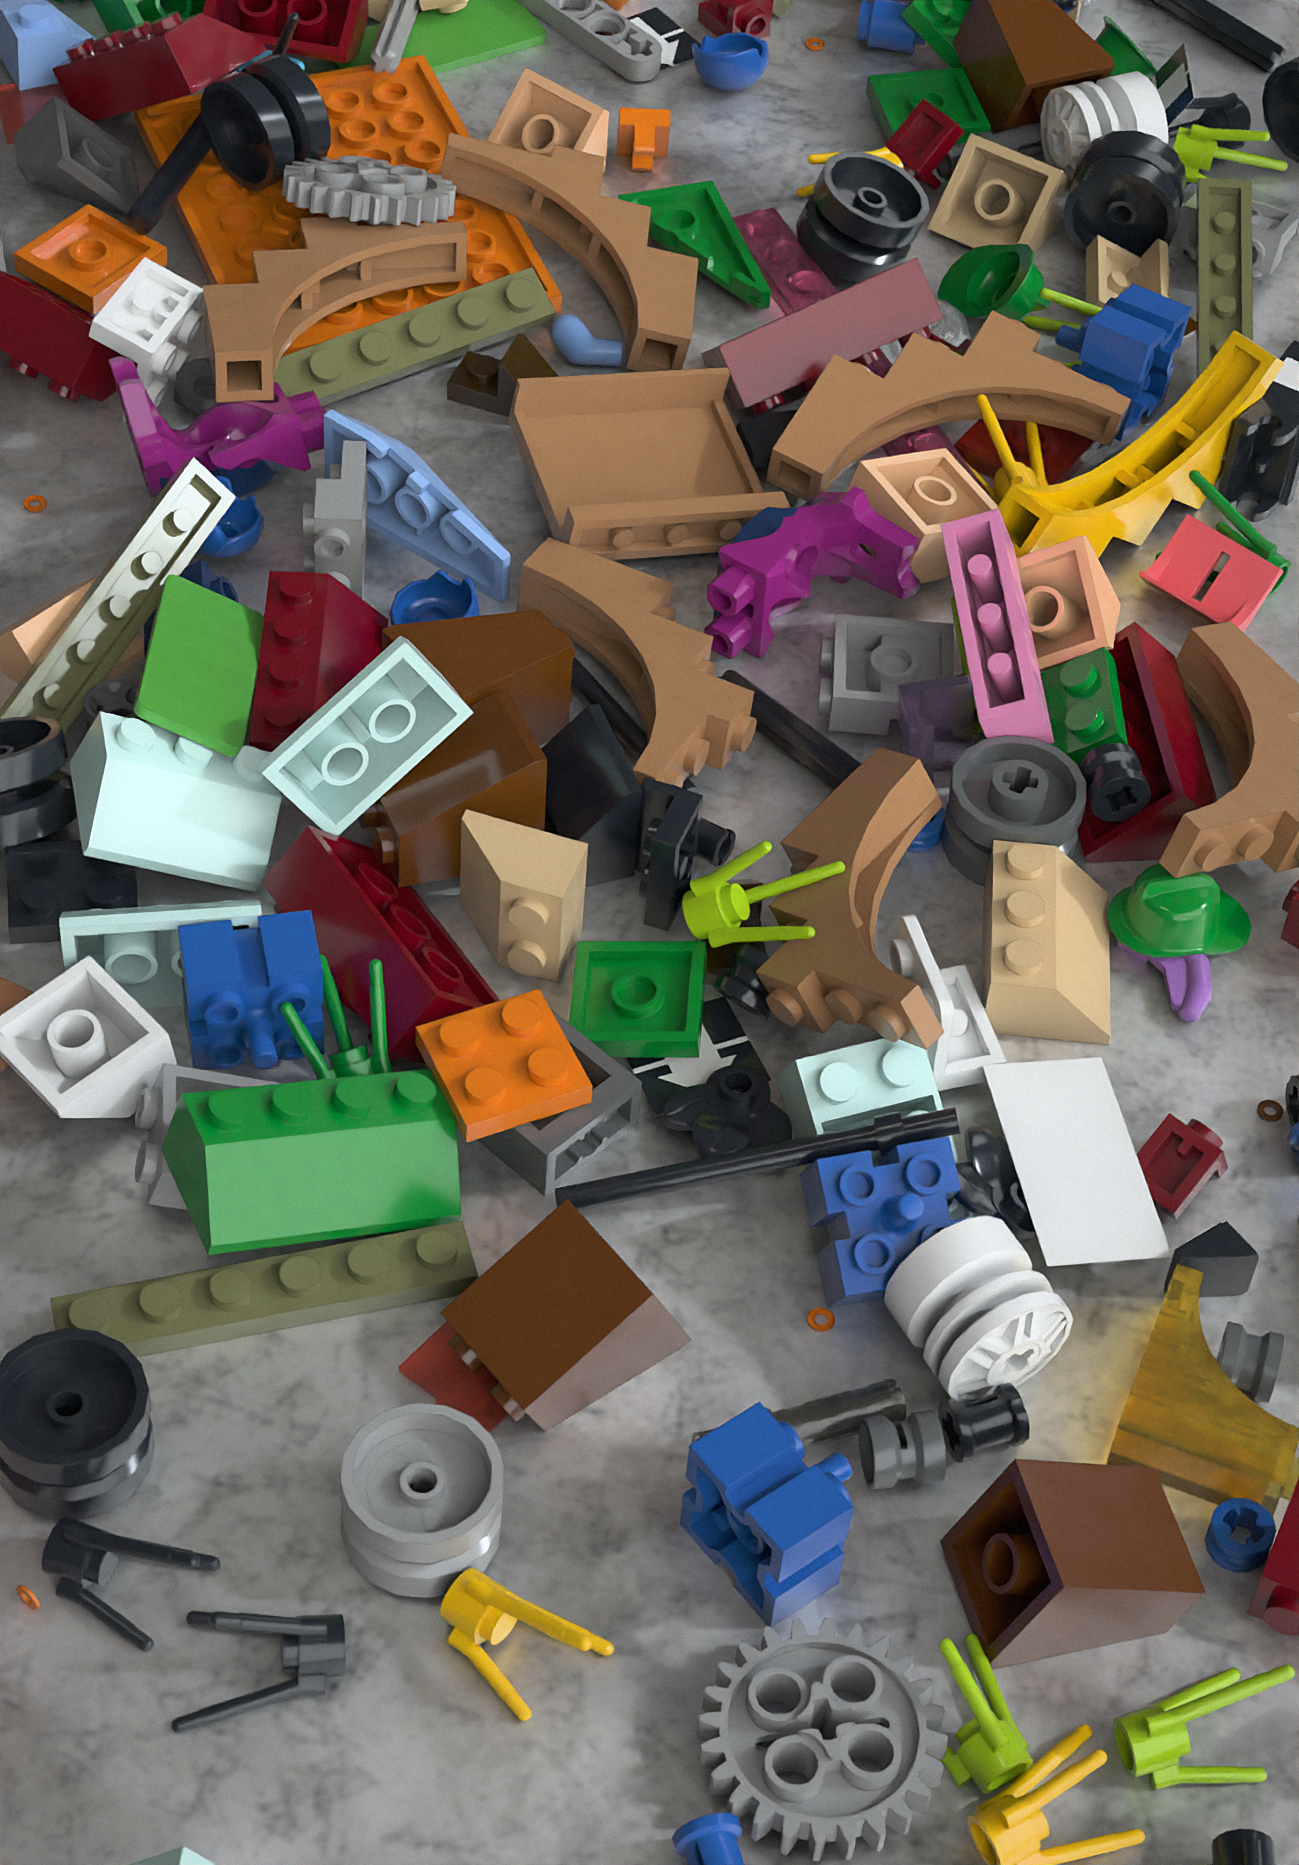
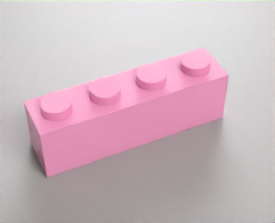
M999 508L941 524L978 718L986 738L1011 735L1035 738L1047 744L1054 743L1015 550Z

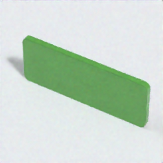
M469 0L466 7L455 12L440 13L439 9L436 8L417 13L401 59L424 55L436 75L544 44L547 31L529 10L517 0ZM381 24L366 27L359 56L347 63L330 60L328 62L335 70L373 64L370 53Z
M168 575L160 592L133 707L134 713L143 720L230 757L238 756L244 745L259 662L264 616L254 609L180 576Z

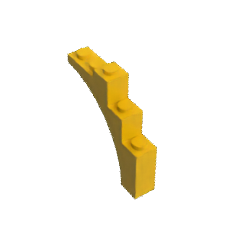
M1233 330L1208 367L1180 400L1147 432L1118 455L1090 472L1060 484L1035 488L1012 484L997 508H999L1014 546L1016 558L1081 535L1088 538L1097 558H1099L1113 536L1141 546L1172 499L1199 509L1206 497L1189 479V472L1197 470L1209 483L1215 486L1222 475L1226 460L1223 458V455L1229 448L1235 421L1263 397L1284 365V362L1244 335Z

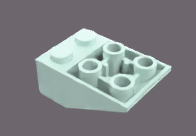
M882 1038L798 1059L776 1076L785 1110L792 1125L794 1139L873 1124V1116L900 1111L902 1118L943 1109L926 1050L902 1040L892 1042ZM951 1135L949 1138L955 1163H960ZM880 1150L870 1152L874 1167L878 1166L877 1161L882 1158ZM953 1196L947 1200L951 1220L976 1217L975 1213L968 1211Z

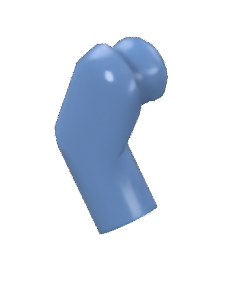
M561 315L554 320L550 329L551 339L569 362L575 365L621 367L622 340L595 338L581 320L573 315Z

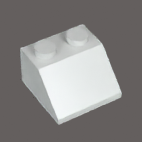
M90 955L0 1016V1056L60 1118H128L136 1112L141 1090L143 1088L152 1089L163 1063L177 1065L168 1032Z

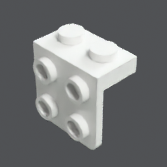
M915 914L901 916L897 939L891 940L889 944L890 961L894 972L919 985L944 1030V1033L926 1050L938 1091L987 1082L982 1065L1007 1063V1060L965 964L938 969Z

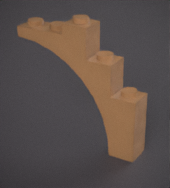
M449 132L440 170L442 179L452 180V184L457 186L456 193L478 199L516 216L549 236L578 260L600 285L616 312L625 340L626 369L639 372L682 370L692 339L699 258L647 246L651 207L600 195L605 157L557 145L553 146L551 157Z
M344 216L337 218H300L301 249L252 251L253 283L203 285L204 335L216 403L274 400L273 377L284 352L298 335L318 320L351 303L388 291L423 284L465 281L467 230L464 222L356 226V222H352L349 220V217Z
M992 310L964 356L951 351L946 345L938 341H931L913 332L885 378H882L872 373L864 365L850 362L834 354L773 447L766 481L808 501L812 496L820 492H827L842 473L867 453L904 434L941 423L983 419L976 402L979 394H984L987 397L997 419L1029 421L1065 429L1110 447L1121 428L1131 399L1116 392L1106 384L1097 383L1067 368L1058 360L1049 359L1037 353L1036 350L1041 334L1027 328L1020 321L1009 319Z
M547 537L522 564L516 612L538 609L556 628L563 629L573 642L589 651L614 674L634 701L647 735V747L632 771L639 786L644 778H651L682 788L683 782L688 775H698L704 764L722 770L736 751L745 752L751 743L757 723L756 718L750 716L754 691L714 676L716 665L709 661L713 636L675 622L676 610L670 608L674 584Z
M1228 621L1191 628L1176 661L1186 695L1195 703L1214 731L1226 759L1230 791L1215 803L1190 811L1182 816L1159 863L1174 878L1196 872H1210L1219 867L1243 861H1254L1258 858L1275 873L1298 868L1299 683L1233 622Z
M878 747L780 842L792 863L790 867L791 875L836 861H842L845 865V870L842 873L782 893L768 905L780 926H811L815 930V935L811 939L782 941L783 945L756 971L769 993V996L766 998L769 1008L782 1022L789 1026L799 1024L824 1034L840 1019L848 1025L858 1023L874 1029L889 1041L897 1042L902 1040L925 1050H928L944 1033L919 985L888 969L877 958L874 938L879 904L893 870L916 835L944 805L920 758Z

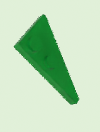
M713 180L618 195L619 200L651 207L648 233L650 238L673 253L699 258L698 270L756 310L769 308L771 290Z

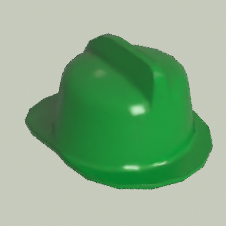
M1107 15L1104 16L1105 27L1095 41L1113 58L1116 65L1109 77L1137 71L1147 76L1150 80L1157 72L1153 64Z
M1020 243L1014 245H985L965 253L949 268L941 281L937 293L938 305L946 315L956 318H980L986 321L993 310L1009 319L1021 322L1030 312L1046 310L1049 301L1040 296V290L1044 288V278L1034 265V252L1028 244Z
M1160 863L1149 866L1136 878L1132 886L1121 890L1111 900L1107 912L1109 928L1120 943L1136 953L1154 958L1196 954L1215 955L1235 952L1248 942L1252 931L1247 912L1236 899L1221 890L1218 883L1211 876L1202 872H1196L1174 878Z

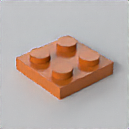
M87 204L14 252L16 271L93 315L103 309L144 257L162 267L168 265L167 247L145 235L138 234L133 228L90 204Z
M540 989L416 1026L415 1044L456 1118V1124L466 1143L592 1102L593 1085Z

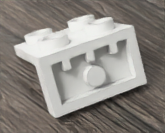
M144 257L94 318L89 337L138 363L137 372L157 409L165 394L166 382L169 379L175 382L176 373L183 364L191 359L192 354L186 351L185 348L194 339L203 320V315L197 312L203 289ZM123 414L121 422L126 424L125 415Z

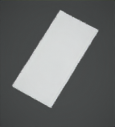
M1102 1057L982 1065L1047 1267L1172 1257Z

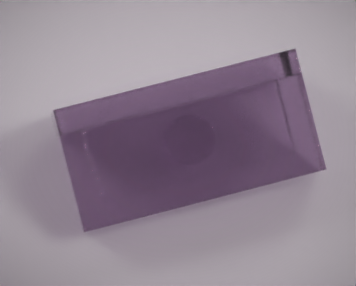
M968 675L898 685L899 753L920 758L933 785L934 772L953 770V766L962 753L973 746V684L971 677Z

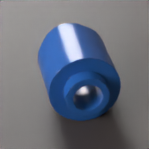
M898 0L862 1L856 40L868 42V47L912 54L914 53L915 44L925 45V40L900 15L909 2Z

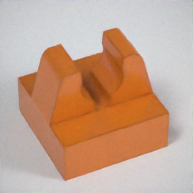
M620 107L617 130V155L632 156V171L652 172L653 157H667L670 134V110Z

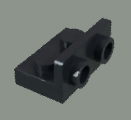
M644 778L640 785L642 792L635 871L643 873L639 895L647 898L644 924L668 932L683 903L684 894L689 891L690 881L695 879L703 795L651 778Z
M81 840L21 843L4 848L10 944L61 941L59 918L62 912L138 907L136 866L83 855Z

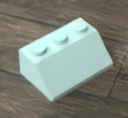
M399 636L256 767L323 831L338 836L474 712L425 656L408 639Z
M100 711L70 761L83 855L258 893L263 886L261 880L266 875L282 798L280 790L256 767L271 752L259 750L252 746H243L238 756L230 757L155 724Z
M259 899L225 900L211 903L62 912L59 918L64 971L90 955L142 1008L184 1006L178 926L231 920L233 930L258 927V916H262Z

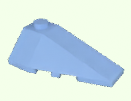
M0 0V58L18 90L23 91L60 85L51 68L69 59L65 52L66 49L88 38L93 37L94 41L96 38L46 0Z
M332 409L325 413V479H330V464L342 463L343 440L366 441L367 526L458 579L463 580L464 577H469L473 582L474 588L498 602L503 603L508 599L510 553L414 450L372 426Z

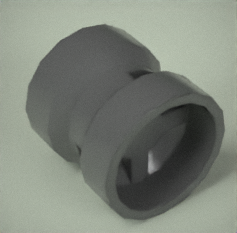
M933 1410L912 1412L905 1421L891 1422L885 1416L867 1417L860 1420V1459L864 1478L870 1490L893 1488L902 1479L913 1478L920 1485L939 1483L944 1480L946 1473L945 1443L936 1412Z

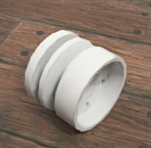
M1137 71L1100 79L1096 84L1088 81L1051 90L1044 100L1041 112V137L1045 160L1048 165L1063 170L1071 180L1080 153L1094 139L1110 132L1137 130L1156 136L1168 144V126L1165 109L1158 91L1147 76Z
M988 1215L968 1218L951 1225L919 1245L894 1272L886 1286L883 1301L913 1346L924 1349V1360L933 1374L938 1376L939 1381L950 1398H955L959 1403L991 1395L998 1385L1010 1382L1016 1388L1031 1378L1057 1354L1068 1338L1073 1323V1317L1067 1305L1058 1294H1054L1049 1281L1042 1273L1031 1270L1033 1264L1027 1252L1003 1220Z

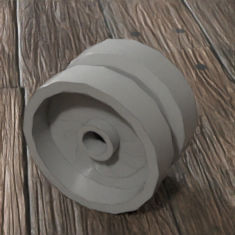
M412 1403L383 1411L357 1430L345 1449L342 1459L340 1476V1501L342 1504L341 1537L350 1562L370 1583L398 1596L432 1598L446 1594L453 1582L465 1570L471 1567L477 1568L481 1572L486 1570L499 1548L502 1520L504 1462L495 1439L473 1417L446 1405Z

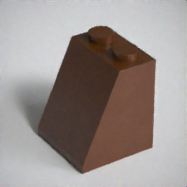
M973 0L952 43L991 125L990 129L993 134L1041 121L1044 100L1051 90L1088 81L1096 84L1098 80L1109 77L1116 66L1113 58L1053 0Z
M538 609L391 625L382 630V652L399 636L408 639L444 676L469 707L495 692L508 691L539 745L551 740L569 723L570 703L573 697L571 680L572 662L575 658L574 646L568 634L563 629L556 628Z
M508 691L495 692L471 705L469 708L474 712L357 818L362 829H370L376 859L380 865H388L398 887L460 877L462 817L466 809L544 831L547 758Z
M568 1198L440 1312L457 1332L447 1341L453 1350L474 1373L485 1365L498 1380L489 1389V1392L516 1422L528 1414L545 1432L682 1349L691 1340L690 1336L651 1290Z
M1014 1459L940 1540L972 1632L978 1637L984 1654L987 1656L991 1668L994 1669L1166 1633L1206 1594L1155 1468Z

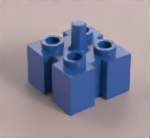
M1134 283L1117 298L1111 297L1106 302L1104 308L1094 317L1088 316L1080 330L1064 324L1059 328L1055 337L1057 345L1080 354L1078 360L1082 361L1081 365L1075 364L1071 370L1097 383L1106 384L1116 392L1131 399L1121 428L1115 437V440L1120 442L1138 426L1141 416L1147 418L1164 403L1175 366L1171 363L1175 351L1181 346L1192 307Z
M311 910L258 916V927L233 930L231 920L178 926L180 962L183 975L184 1015L193 1068L201 1070L231 1069L239 1065H246L247 1054H250L251 1063L257 1069L271 1068L278 1060L294 1061L304 1058L305 1055L280 1011V1005L283 1002H289L293 1005L321 1055L325 1054L324 1019L321 1009L323 1004V969Z
M949 1136L896 1145L877 1161V1167L873 1166L871 1153L868 1150L816 1159L799 1174L810 1227L823 1225L828 1227L831 1244L816 1254L827 1308L881 1299L885 1296L886 1286L898 1266L919 1245L942 1229L967 1219L951 1220L947 1206V1200L961 1191Z
M759 1401L689 1445L685 1478L693 1487L683 1493L680 1525L715 1565L722 1562L735 1577L733 1587L764 1623L772 1628L839 1584L844 1558L842 1550L844 1549V1540L848 1538L854 1508L843 1482L852 1476V1467L843 1454L835 1452L808 1468L802 1461L805 1457V1450L796 1431L785 1421L777 1422Z

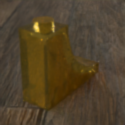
M1177 1263L1117 1425L1106 1464L1155 1468L1162 1485L1217 1505L1231 1498H1247L1261 1504L1273 1517L1280 1498L1290 1501L1299 1478V1458L1294 1457L1299 1443V1427L1277 1418L1255 1404L1225 1375L1208 1347L1201 1326L1199 1293L1204 1273Z

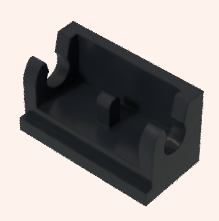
M1270 391L1265 393L1262 398L1235 421L1218 491L1234 508L1238 507L1239 502L1242 500H1252L1258 504L1252 511L1250 519L1252 522L1266 519L1281 504L1286 506L1293 501L1299 479V407Z

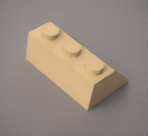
M993 840L983 892L981 1003L995 1034L1109 1045L1110 956L1109 923L1107 918L1109 894L1057 846Z

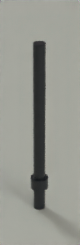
M955 1107L902 1118L900 1111L873 1116V1124L555 1188L556 1203L558 1207L568 1198L578 1211L799 1167L812 1164L816 1159L868 1150L870 1152L880 1150L882 1157L896 1145L961 1134Z

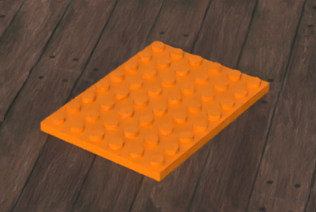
M424 55L400 59L398 68L393 74L383 70L378 75L371 69L372 64L308 75L325 104L331 125V146L326 158L338 160L340 156H363L377 161H388L389 165L407 164L409 167L426 169L428 174H440L449 132L471 138ZM203 93L133 110L134 123L157 172L200 114V101ZM212 149L209 150L172 202L211 285L253 283L252 251L301 249L300 218L329 217V215L311 213L310 208L295 207L296 203L287 202L286 197L282 196L283 180L260 192L245 189L229 176L218 162ZM456 193L454 215L448 216V220L437 219L436 223L464 222L467 230L465 281L423 284L388 291L351 303L321 318L298 335L281 357L533 267L556 313L561 312L562 295L516 216L478 199ZM356 221V226L372 225L364 223L362 221Z

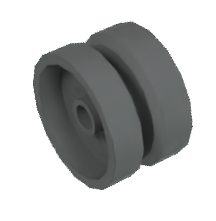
M1006 735L989 738L966 749L953 766L949 786V800L945 808V822L942 826L941 846L949 863L966 879L984 887L993 840L1057 846L1073 860L1078 827L1081 824L1086 804V780L1077 763L1059 748L1029 737Z

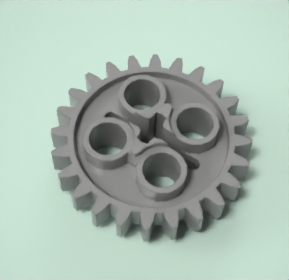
M351 155L340 156L338 160L321 157L320 161L306 158L304 162L293 161L292 165H286L282 196L286 197L287 202L296 203L295 207L310 208L311 213L327 214L330 218L344 216L349 217V220L352 222L362 221L372 225H400L402 222L420 225V221L436 223L437 219L448 220V216L454 215L457 186L453 185L450 179H442L441 174H428L426 169L409 167L407 164L389 165L388 161H377L368 157Z
M824 1617L818 1635H808L805 1626L799 1618L793 1619L790 1639L782 1640L770 1626L764 1627L761 1651L744 1641H740L737 1644L736 1665L720 1661L717 1665L715 1680L717 1686H706L704 1690L702 1709L706 1713L699 1715L697 1738L705 1741L700 1746V1768L715 1769L710 1775L709 1793L711 1796L732 1793L728 1801L727 1813L734 1814L738 1819L748 1813L754 1816L751 1839L758 1841L772 1828L781 1832L780 1853L784 1855L790 1852L798 1838L808 1840L809 1851L813 1861L820 1860L825 1842L833 1841L836 1842L845 1860L852 1859L856 1837L862 1836L874 1850H882L886 1835L885 1824L903 1836L907 1834L912 1818L910 1810L925 1814L932 1795L929 1787H939L944 1764L938 1760L944 1759L948 1735L938 1732L943 1722L944 1707L927 1704L930 1701L934 1683L931 1678L909 1682L915 1658L910 1654L894 1662L887 1659L890 1638L887 1636L877 1640L870 1648L861 1644L862 1625L858 1623L854 1624L845 1638L835 1637L832 1620L828 1617ZM853 1691L860 1694L865 1700L859 1703H850L840 1699L835 1693ZM768 1702H778L786 1705L792 1712L783 1715L772 1714L765 1711L760 1705ZM878 1724H884L887 1726V1728L880 1726ZM757 1744L767 1750H760L755 1745ZM870 1759L878 1762L884 1770L865 1772L858 1769L852 1761ZM783 1771H796L803 1774L810 1781L801 1785H791L782 1781L776 1774Z

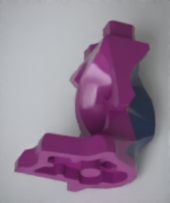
M120 356L108 359L125 415V423L150 497L158 496L180 465L193 457L213 476L228 478L233 493L240 498L259 489L286 467L304 472L311 469L308 453L324 449V414L327 412L325 408H321L314 390L286 397L280 385L273 382L274 400L219 402L210 406L186 429L177 430L170 428L156 409L139 377L133 360Z
M856 486L848 492H820L812 496L800 507L765 508L743 526L731 544L722 546L719 550L717 576L707 584L706 600L714 609L713 621L704 628V633L713 636L711 650L727 659H732L740 650H744L757 658L764 657L775 636L770 622L776 617L799 607L802 598H811L812 587L810 582L821 575H828L840 584H844L852 577H855L900 599L914 596L920 590L921 581L913 574L909 558L918 549L919 538L874 511L864 490ZM859 543L870 546L876 552L877 557L866 553Z

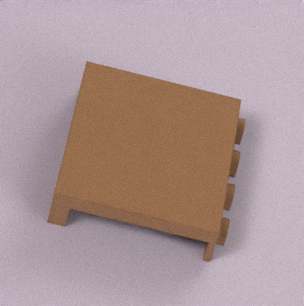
M728 367L517 379L508 422L554 539L609 560L719 552L722 546L731 544L743 526L765 508H790L783 491H763L726 408L723 396L730 375Z

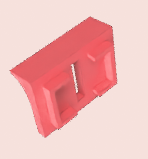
M1187 514L1157 560L1147 570L1140 571L1138 575L1147 585L1210 623L1217 624L1231 621L1244 633L1284 571ZM1223 554L1230 556L1202 601L1199 602L1194 599Z

